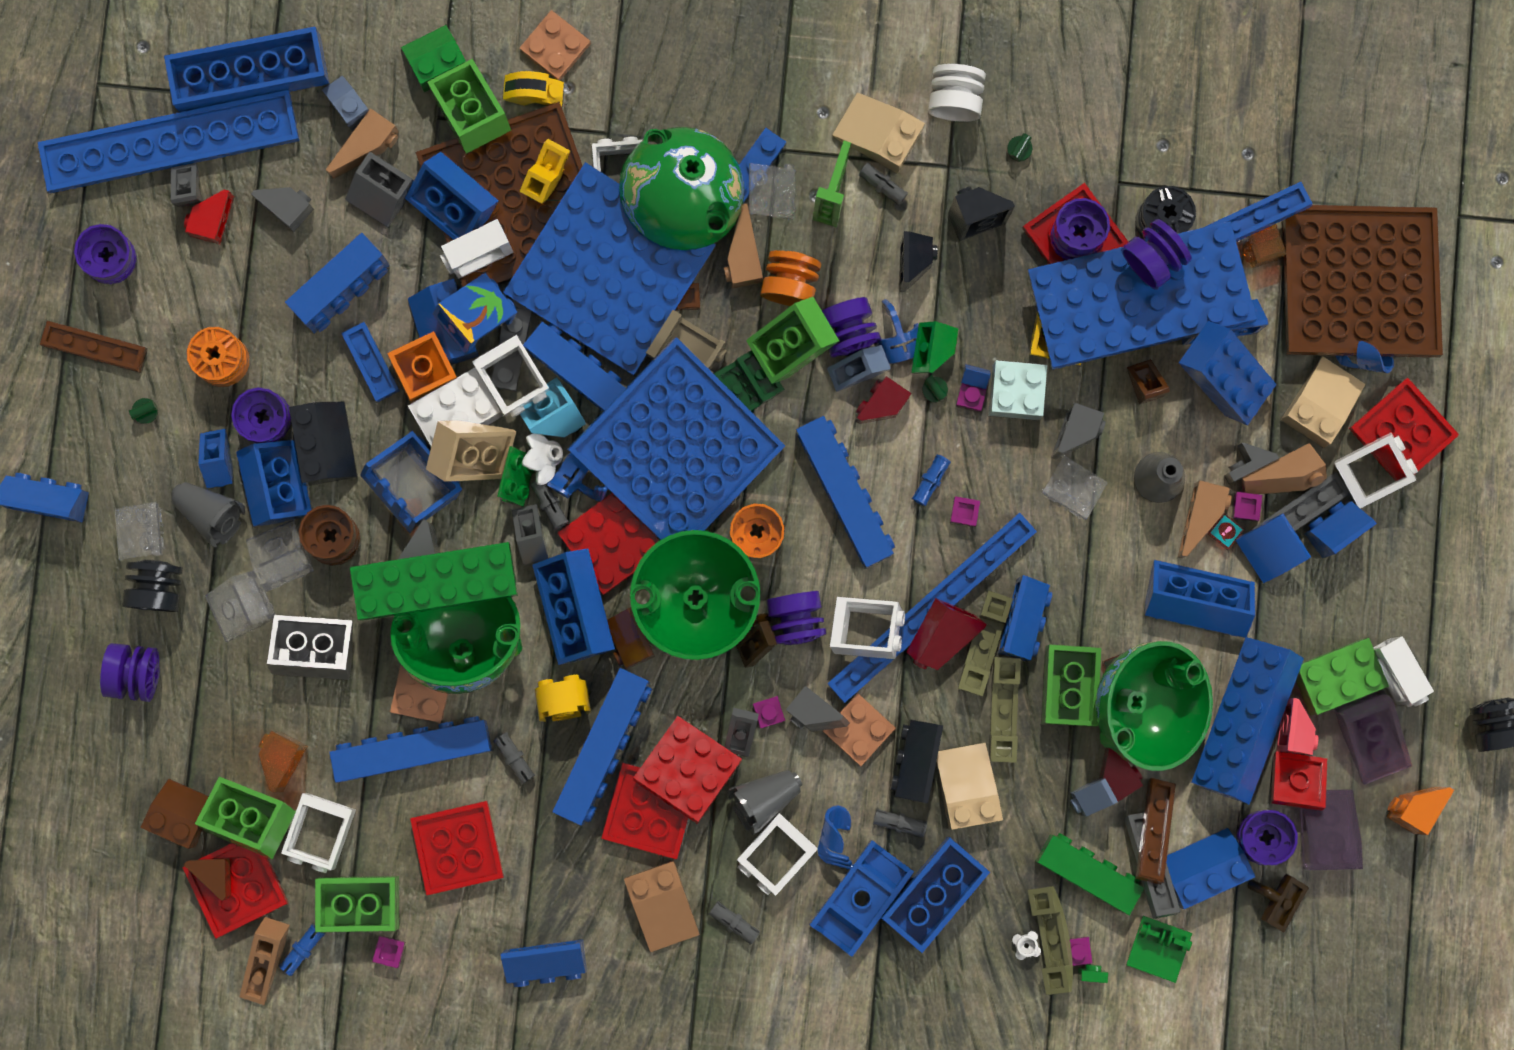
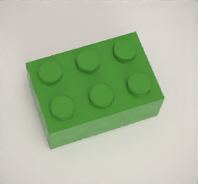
M473 59L427 82L434 100L466 154L511 131L505 112Z
M810 297L794 303L746 341L771 384H774L794 375L839 342V339L814 297Z
M1369 638L1358 640L1303 662L1296 679L1309 715L1321 714L1389 687Z
M1064 645L1045 646L1041 724L1098 726L1095 701L1100 683L1101 648Z
M219 777L195 825L211 835L273 859L296 811L283 801Z
M399 876L319 877L315 879V932L396 931L399 929Z

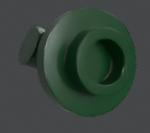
M1023 133L1022 136H1016L1009 141L1007 152L1011 159L1021 162L1031 156L1033 146L1030 140L1032 138L1028 134Z
M931 375L924 380L922 393L928 401L940 402L947 397L948 386L942 378Z
M141 398L133 404L129 414L133 420L135 419L141 424H149L156 419L158 407L153 400Z

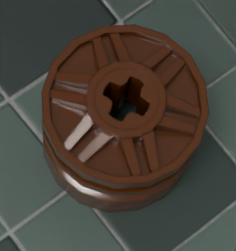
M332 505L317 506L310 510L301 520L299 528L300 542L304 549L320 563L330 566L342 565L351 560L357 553L361 542L360 530L354 520L339 507ZM332 533L333 535H335V542H332L329 539V534Z

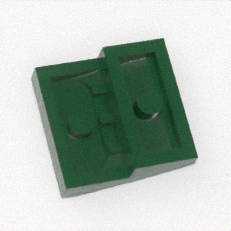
M752 350L714 373L751 412L785 390L780 381L771 384Z

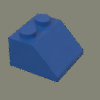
M1352 501L1346 504L1339 502L1328 510L1331 513L1328 517L1322 519L1320 516L1308 525L1310 530L1304 534L1320 556L1325 558L1342 550L1377 523Z

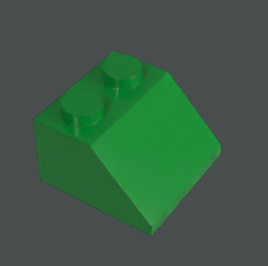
M447 25L401 47L424 92L430 90L428 81L466 62Z

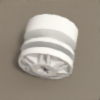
M962 64L935 66L932 73L934 79H932L931 87L937 91L930 94L928 113L934 117L949 121L968 122L980 119L983 99L977 95L984 91L982 83L985 82L986 73L979 68Z

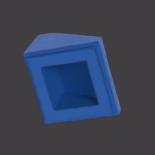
M965 364L961 383L986 389L991 375L990 370Z

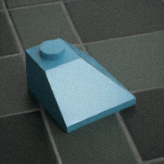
M558 378L547 383L550 390L546 393L547 398L537 404H534L533 401L524 406L525 411L520 413L531 433L566 437L578 431L579 428L586 424Z

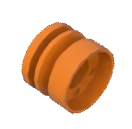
M770 251L768 260L771 263L767 264L766 270L776 276L764 277L760 296L771 302L786 306H792L794 303L814 297L816 289L806 282H816L819 275L815 272L820 271L822 263L813 257L799 252Z
M207 327L198 331L190 340L187 348V361L191 369L207 383L217 387H229L238 383L246 375L249 367V353L246 346L229 330L221 327ZM213 351L220 354L218 359L211 356Z
M751 504L743 507L735 514L730 526V536L732 542L740 547L748 557L762 558L771 555L779 548L784 538V524L780 515L773 508L765 504ZM753 524H756L758 527H764V530L761 532L762 537L759 539L756 535L753 537L750 535V532L753 530Z

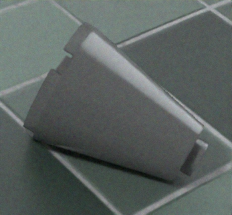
M1154 452L1142 458L1135 468V486L1141 496L1150 502H1168L1181 493L1185 484V471L1180 461L1173 455L1165 452Z
M188 482L178 484L171 493L173 505L206 542L213 547H218L216 544L219 542L221 544L227 543L241 525V522L238 521L240 514L245 515V506L239 501Z
M789 770L733 786L727 790V796L729 800L734 798L735 805L732 808L744 828L747 831L752 829L751 834L754 835L762 830L801 792L802 782L795 772L791 773Z

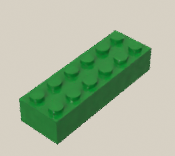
M509 542L350 567L357 618L360 621L518 596Z

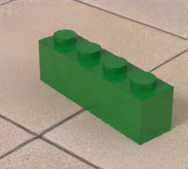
M1058 833L1057 837L1050 834L1035 862L1130 916L1144 891V887L1139 885L1141 880L1136 879L1135 876L1128 872L1125 876L1116 872L1118 867L1105 859L1102 863L1093 858L1095 853L1083 846L1078 850L1070 845L1073 840L1063 834Z

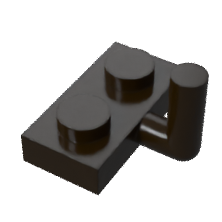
M768 613L757 614L747 635L736 645L745 668L756 665L777 645L775 634L769 625L771 618H769Z
M1288 874L1284 875L1276 891L1255 880H1250L1247 885L1248 889L1271 900L1261 920L1283 933L1309 889L1308 886Z

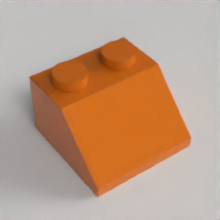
M434 331L387 353L388 359L411 404L457 378Z
M1431 787L1399 795L1398 798L1395 797L1388 806L1390 812L1387 818L1413 834L1428 835L1453 794L1454 789L1450 787Z

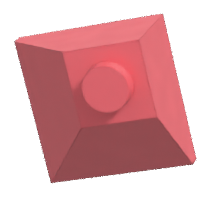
M1290 698L1288 700L1279 724L1276 751L1313 755V750H1316L1318 746V735H1315L1316 728L1302 703L1297 698Z

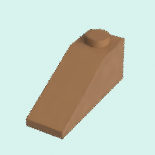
M370 108L326 168L327 173L334 179L361 165L369 152L376 156L384 153L388 147L391 148L396 143L398 129L393 123Z
M747 203L742 204L728 255V266L724 267L726 282H731L732 288L763 283Z
M1309 443L1242 477L1243 492L1268 494L1304 491L1310 487L1320 485L1327 479L1326 464Z
M1200 480L1194 484L1178 558L1183 559L1187 557L1223 515L1224 511L1229 509L1232 496L1228 495L1230 488Z
M267 917L261 922L254 934L240 998L265 1005L285 947L289 924Z

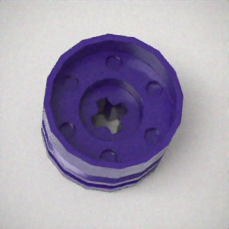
M1087 198L1074 199L1066 203L1058 212L1050 233L1051 245L1055 253L1063 260L1099 253L1110 230L1107 212L1096 201ZM1075 233V234L1077 235V234L1081 233L1083 236L1081 237V236L1079 235V236L1075 237L1073 234Z
M1155 219L1150 224V228L1146 227L1142 231L1145 241L1139 237H1134L1122 247L1121 251L1125 260L1138 277L1152 289L1158 290L1171 278L1169 269L1179 272L1182 265H1187L1191 262L1192 257L1180 236L1165 222Z
M98 224L90 226L79 235L75 242L74 254L77 264L86 274L99 283L110 285L120 283L131 275L136 266L137 255L133 244L120 230L111 225ZM107 252L113 255V257H109V262L103 259V257L107 256Z
M867 297L847 300L822 310L839 339V342L828 350L830 357L853 355L881 340L879 332L870 333L877 328L876 323H863L864 320L872 315Z
M259 387L248 389L239 395L233 404L231 413L233 426L241 436L254 443L277 442L285 437L291 427L290 406L284 398L269 389ZM266 412V415L270 418L261 424V419L258 418V415Z
M819 591L790 594L766 600L769 618H781V623L771 627L772 631L783 630V635L775 636L777 644L789 646L808 643L826 635L825 628H813V625L823 623L824 618L811 616V612L822 608Z
M110 643L104 653L101 667L100 688L102 696L123 699L128 691L130 700L137 701L140 698L141 701L150 702L155 694L160 673V660L157 648L148 647L145 650L144 647L137 646L132 655L130 645Z
M1262 810L1249 814L1241 821L1237 830V842L1249 861L1258 865H1277L1287 861L1294 854L1298 844V833L1294 823L1285 814L1276 810ZM1264 830L1266 834L1271 835V839L1267 840V845L1264 841L1259 840V836L1263 835Z

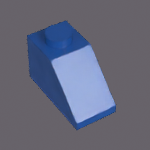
M226 429L200 433L198 465L207 488L223 487L233 482V465Z

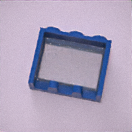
M413 431L367 462L360 474L409 533L418 527L423 519H429L453 500H456L462 491L459 481L444 482L426 470L430 451L427 448L426 442Z

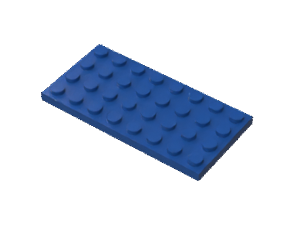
M1231 221L1179 233L1178 235L1187 246L1192 260L1187 265H1182L1179 272L1169 269L1171 278L1158 290L1149 287L1132 270L1122 254V247L1028 269L1052 370L1197 336L1208 321L1226 328L1256 322L1257 318Z

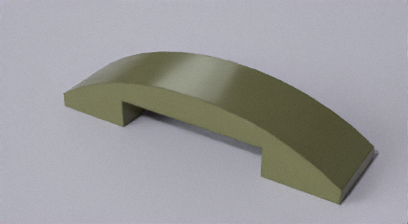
M991 591L987 592L979 618L987 625L971 640L958 685L959 690L983 697L992 662L1013 598Z
M994 657L990 711V761L1017 763V711L1021 658Z
M1053 886L1028 890L1031 912L1032 916H1037L1046 964V968H1042L1046 995L1072 992L1073 963L1070 937L1058 895Z

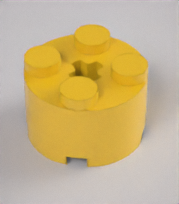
M579 675L563 677L564 681L555 683L553 679L539 681L538 687L534 689L539 721L546 722L545 717L551 716L552 721L581 717V711L585 710L586 714L591 713L586 681L581 680Z

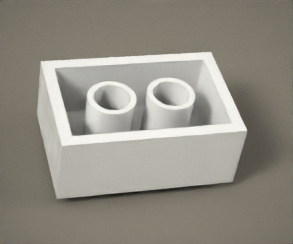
M476 368L471 369L408 405L430 446H432L438 421H464L489 425L504 416Z

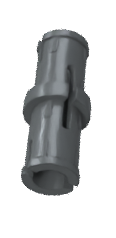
M869 162L859 172L858 176L869 182L876 188L875 191L880 194L882 192L895 202L897 206L908 195L907 191H904L891 181V177L888 174L886 176L870 165Z
M536 481L533 482L531 488H533L541 503L540 508L546 512L554 530L566 526L569 521L559 506L560 501L558 497H554L547 483L537 485Z
M508 732L493 741L505 757V764L507 766L510 765L520 780L521 785L535 776L522 757L524 755L522 750L518 751Z
M876 809L873 825L893 829L895 833H910L924 838L927 821L907 817L904 813L895 814Z
M719 901L716 902L708 914L727 927L726 930L728 932H734L750 945L760 933L758 929L742 919L741 914H735Z

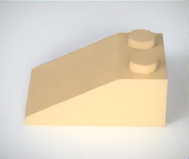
M857 92L832 137L841 142L844 140L851 142V148L898 174L923 132L925 123L903 110Z
M1322 356L1281 420L1324 448L1333 442L1344 425L1365 383Z
M438 421L426 470L444 482L502 479L509 447H513L516 431L514 429L464 421Z
M986 743L938 751L936 764L948 828L953 830L1002 821L999 796Z

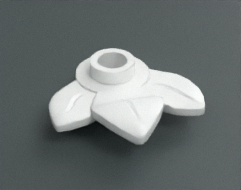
M533 433L526 437L531 449L525 455L522 465L537 471V485H543L554 477L556 465L562 460L563 450L558 442L548 441L544 435Z

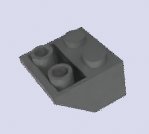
M369 152L355 172L345 200L389 228L407 201L405 196L413 183V179Z

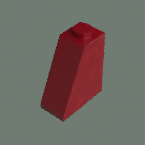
M935 598L906 652L914 658L913 663L923 669L931 667L939 670L976 637L987 624L975 614Z

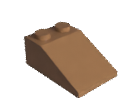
M674 860L624 878L650 952L700 935Z

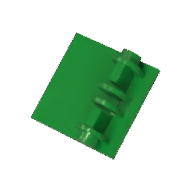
M512 446L509 447L497 497L502 498L503 502L514 503L524 507L525 500L529 495V483L534 470L522 465V461L527 453Z
M1143 915L1126 965L1176 983L1186 951H1190L1192 941H1190L1192 933Z

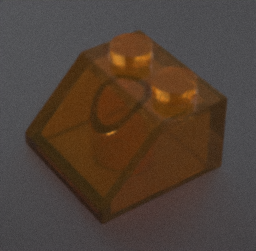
M271 731L270 734L266 733L259 744V748H261L259 758L268 788L273 793L284 792L308 745L281 731Z

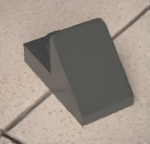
M196 163L171 167L170 200L177 207L195 205L204 201L199 189V170Z
M1241 443L1237 447L1246 464L1241 460L1228 467L1231 472L1224 475L1228 484H1231L1279 459L1276 453Z
M733 708L725 748L734 754L749 757L758 721V713Z

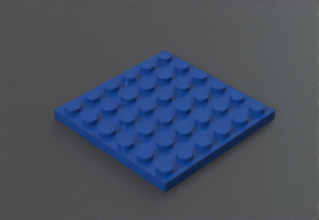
M585 162L503 293L630 374L635 375L646 357V351L672 310H676L716 245L711 244L692 250H679L661 246L649 240L636 229L626 215L620 199L619 183Z
M675 337L567 450L662 540L669 535L681 531H705L785 445Z

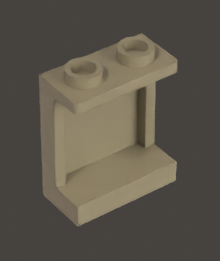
M672 310L646 351V356L653 361L677 337L711 371L715 362L720 363L727 350L724 349L725 341L716 339L682 318L680 313Z

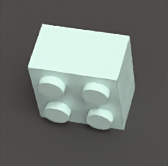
M996 360L992 366L988 416L1040 420L1043 417L1047 365Z

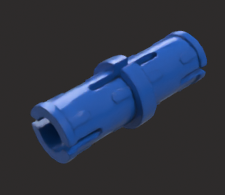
M937 454L927 473H923L921 477L923 480L911 499L926 507L936 487L939 488L940 480L951 461Z
M314 924L310 925V928L299 942H295L292 945V951L279 964V968L284 971L289 963H292L286 971V974L289 976H293L302 961L311 956L312 953L310 951L325 935L324 932H317L312 937V934L315 932Z

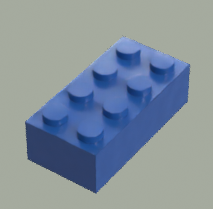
M360 233L288 298L285 303L314 334L317 331L321 332L330 325V319L337 313L340 315L350 306L349 302L355 296H362L369 289L368 285L374 279H381L387 273V267L390 264L363 233Z
M1210 321L1205 324L1179 361L1184 370L1226 417L1247 426L1276 386L1273 379L1231 329Z
M589 549L565 552L533 564L558 665L581 661L614 650Z
M946 837L893 900L881 918L923 953L990 872L950 837Z

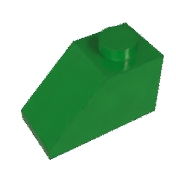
M937 321L919 322L911 373H933L955 354L959 328Z

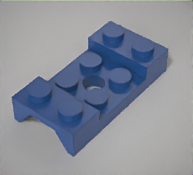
M870 840L809 925L852 957L914 871L873 840ZM858 891H866L869 894V902L864 906H859L855 903L854 896Z

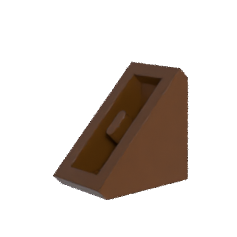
M1151 359L1127 367L1139 405L1162 398L1170 392L1169 386Z
M230 858L189 860L184 864L221 901L227 900L231 896Z

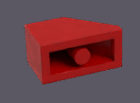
M224 189L193 206L191 213H188L184 220L185 232L190 237L220 245L234 199L232 193Z

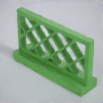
M843 141L828 189L818 188L812 218L814 221L837 227L844 194L838 192L847 167L851 142Z

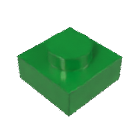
M1086 964V969L1078 968V979L1087 982L1108 983V972L1101 970V965Z

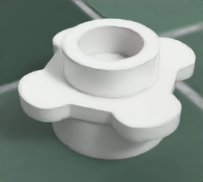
M1030 931L1022 936L1016 934L1012 938V942L1016 945L1017 950L1015 956L1019 960L1040 955L1041 949L1036 941L1038 935L1035 932ZM1025 943L1029 944L1028 948L1024 947Z

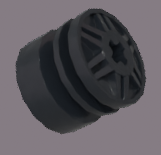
M1162 186L1153 190L1139 207L1135 217L1136 229L1144 241L1142 231L1146 227L1150 228V224L1155 219L1165 222L1177 234L1187 232L1195 221L1196 206L1191 196L1183 189L1175 186ZM1167 210L1171 212L1169 218L1164 216Z
M155 560L127 562L126 569L138 571V575H125V580L137 583L136 588L124 590L122 607L178 612L180 595L169 592L168 588L169 586L181 585V580L170 579V574L181 575L182 567Z
M1507 697L1484 701L1475 707L1469 708L1471 715L1483 713L1484 717L1472 721L1473 725H1485L1486 731L1475 735L1478 752L1514 747V698Z

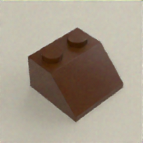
M631 607L607 620L612 640L617 647V651L613 653L619 666L625 665V668L629 669L655 657L648 639L641 632L635 621Z
M168 779L151 803L140 828L187 849L195 848L203 832V829L195 825V822L209 796Z

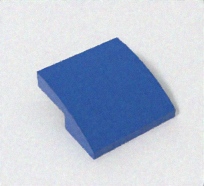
M1283 513L1264 522L1260 527L1240 536L1236 540L1263 583L1291 570L1311 557Z

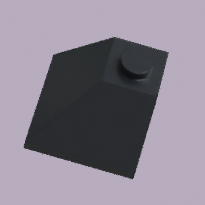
M904 231L900 242V292H906L931 268L933 260H937L938 247L933 245V237Z

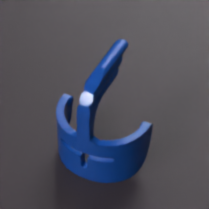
M884 299L882 303L893 322L897 335L892 338L881 339L876 345H882L889 364L911 359L914 357L919 324H914V328L909 332H903L894 306L887 299ZM915 338V340H913L912 342L905 344L907 350L906 352H904L903 346L890 348L891 346L899 345Z
M1359 341L1358 364L1351 362L1349 356H1336L1341 365L1349 368L1390 373L1394 368L1392 357H1382L1373 345L1364 341Z
M572 453L568 454L552 480L547 483V486L567 499L574 491L579 490L591 499L602 501L608 489L606 486L596 485L594 490L583 485L582 480L589 470ZM579 469L577 475L574 477L569 486L564 490L563 488L569 480H567L563 476H566L570 479L575 473V471Z
M839 805L833 806L826 811L818 845V855L825 863L850 869L853 864L848 856L841 854L844 849V842L837 829L850 830L851 816L846 808Z

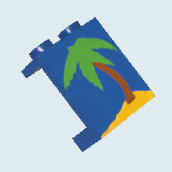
M484 273L438 303L433 315L466 354L474 348L480 338L504 322L507 325L511 324L518 312L514 303L499 290L496 281L490 279Z

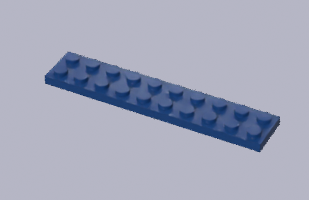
M289 90L41 141L38 142V148L47 192L55 193L169 169L171 167L300 141L291 95Z

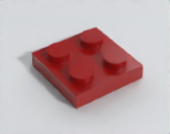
M1276 751L1273 754L1271 803L1323 811L1326 808L1327 758Z

